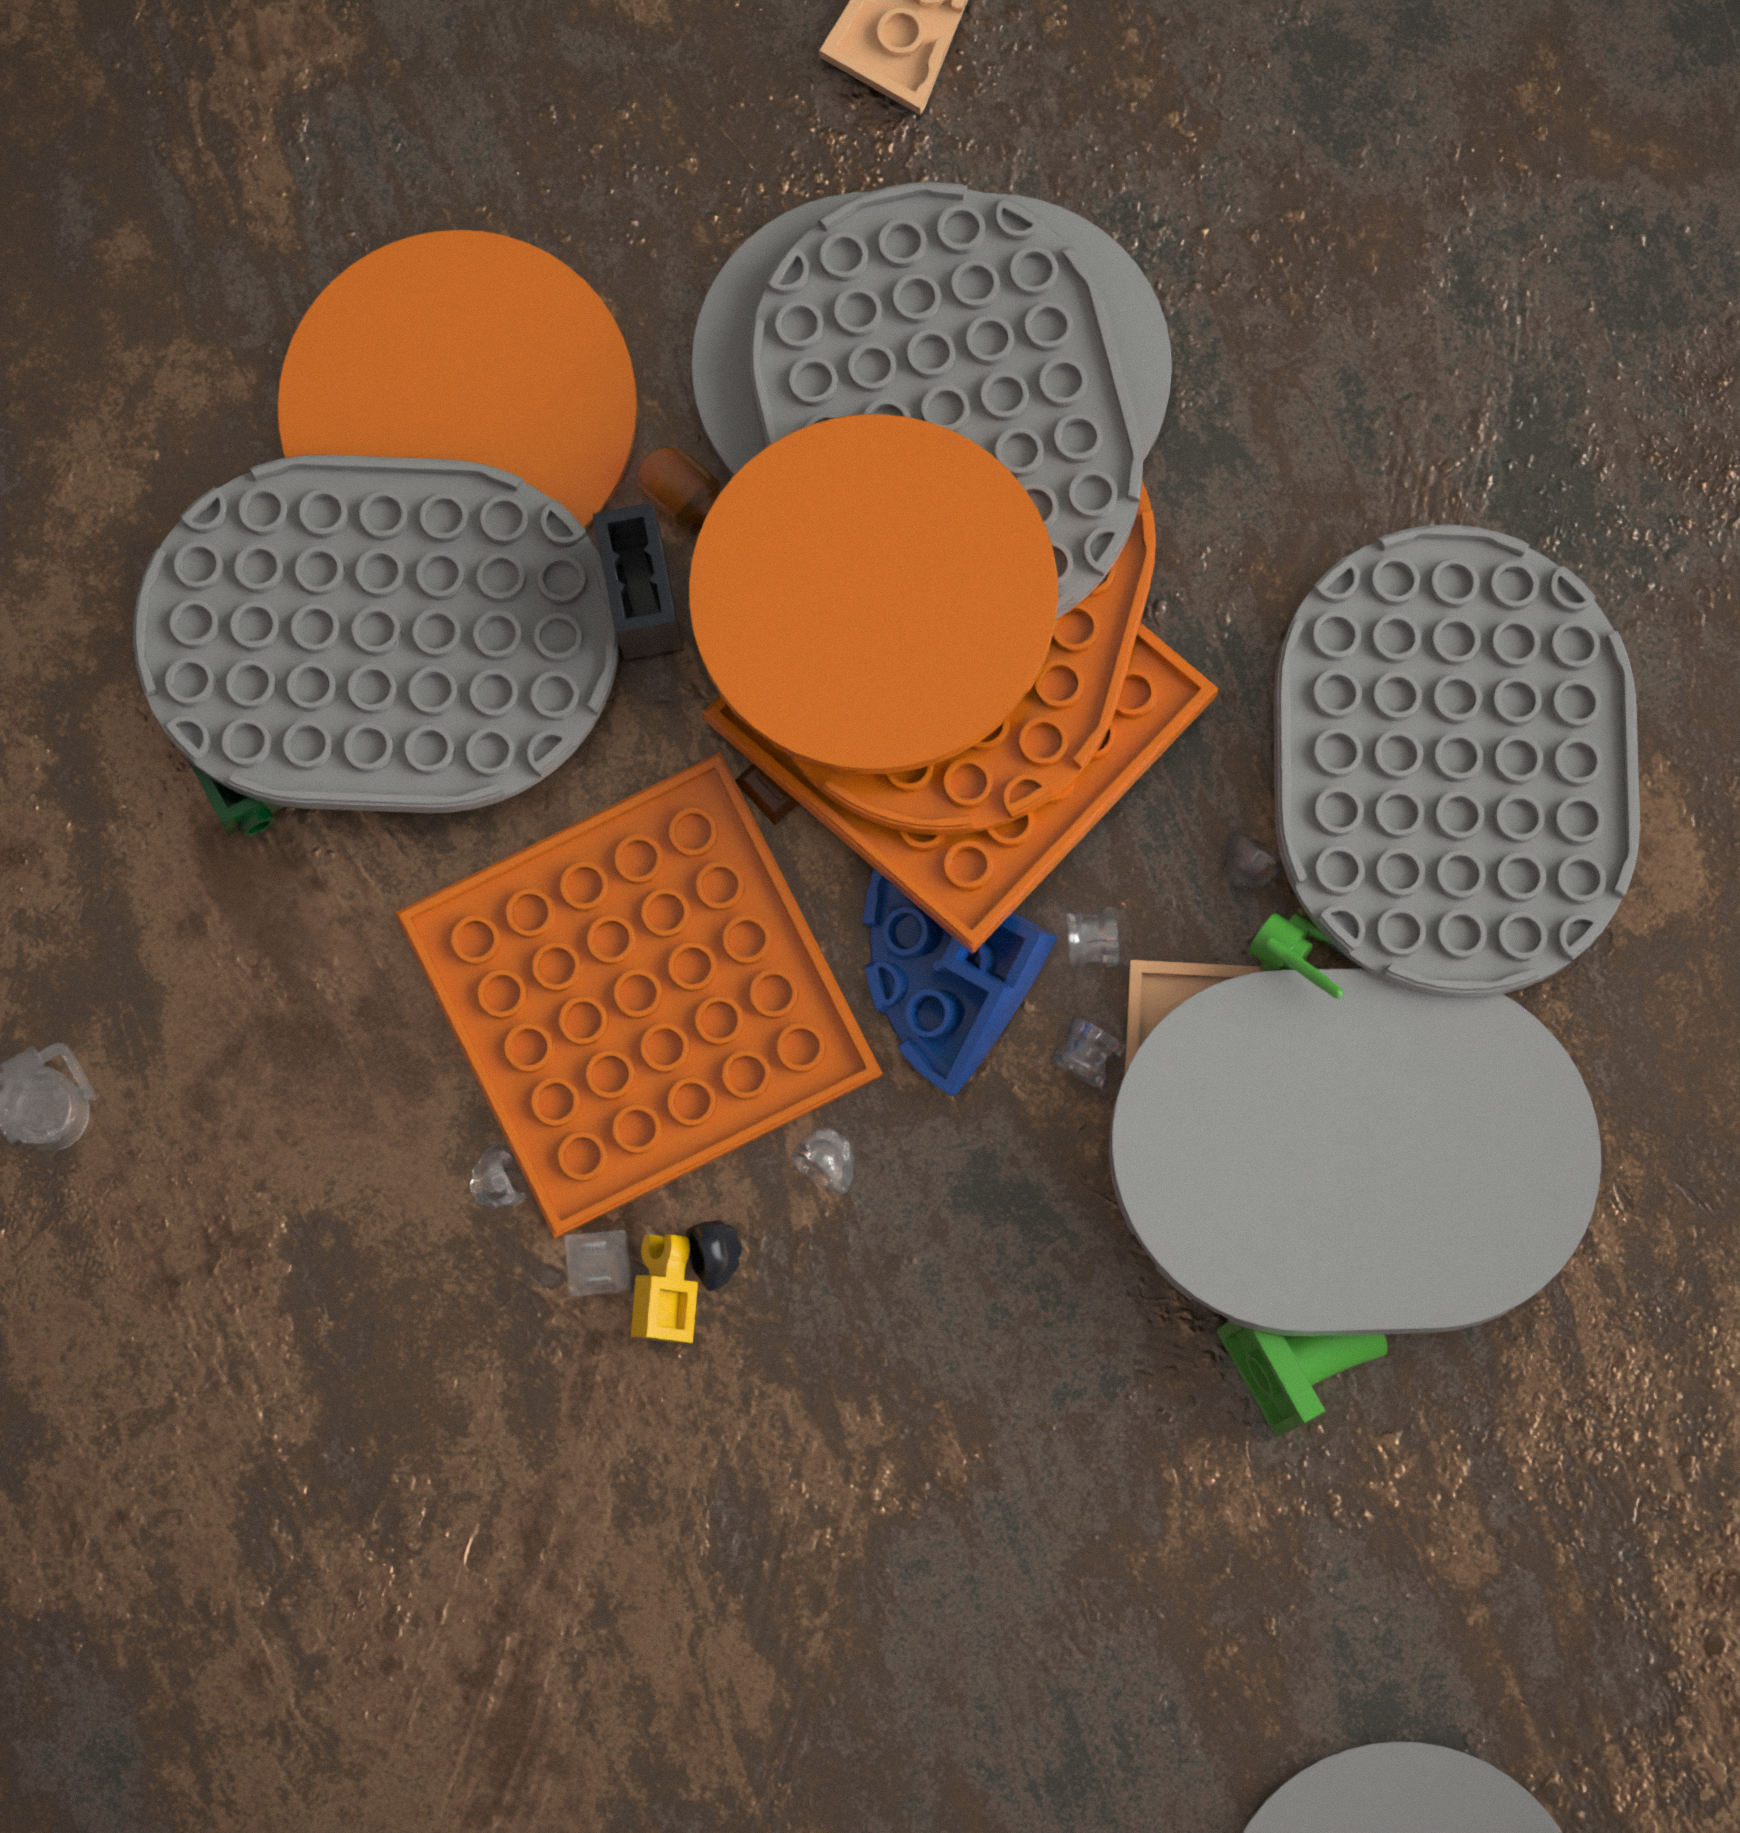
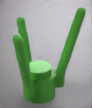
M1296 912L1289 921L1278 913H1273L1257 933L1248 951L1249 954L1263 962L1260 969L1263 971L1296 970L1333 998H1341L1343 990L1306 961L1313 949V944L1305 939L1307 936L1331 945L1333 944L1327 940L1311 921Z

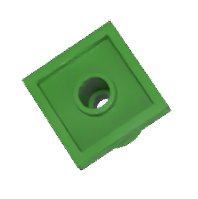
M1227 1322L1216 1330L1276 1438L1325 1412L1324 1407L1312 1388L1313 1385L1353 1366L1387 1354V1342L1384 1334L1283 1336L1259 1332L1231 1322Z

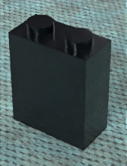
M653 502L593 514L615 633L624 660L684 649L662 535Z

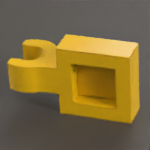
M650 1234L644 1235L641 1245V1256L650 1275H636L630 1337L675 1343H693L698 1282L684 1280L686 1263L690 1254L689 1237L665 1234V1237Z

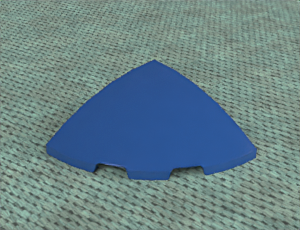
M874 869L867 891L863 923L870 928L871 962L865 965V972L871 996L876 1009L887 1015L893 1030L900 1039L901 1043L897 1046L899 1051L933 1085L950 1096H956L1014 1016L1041 971L1058 936L1012 912L972 954Z

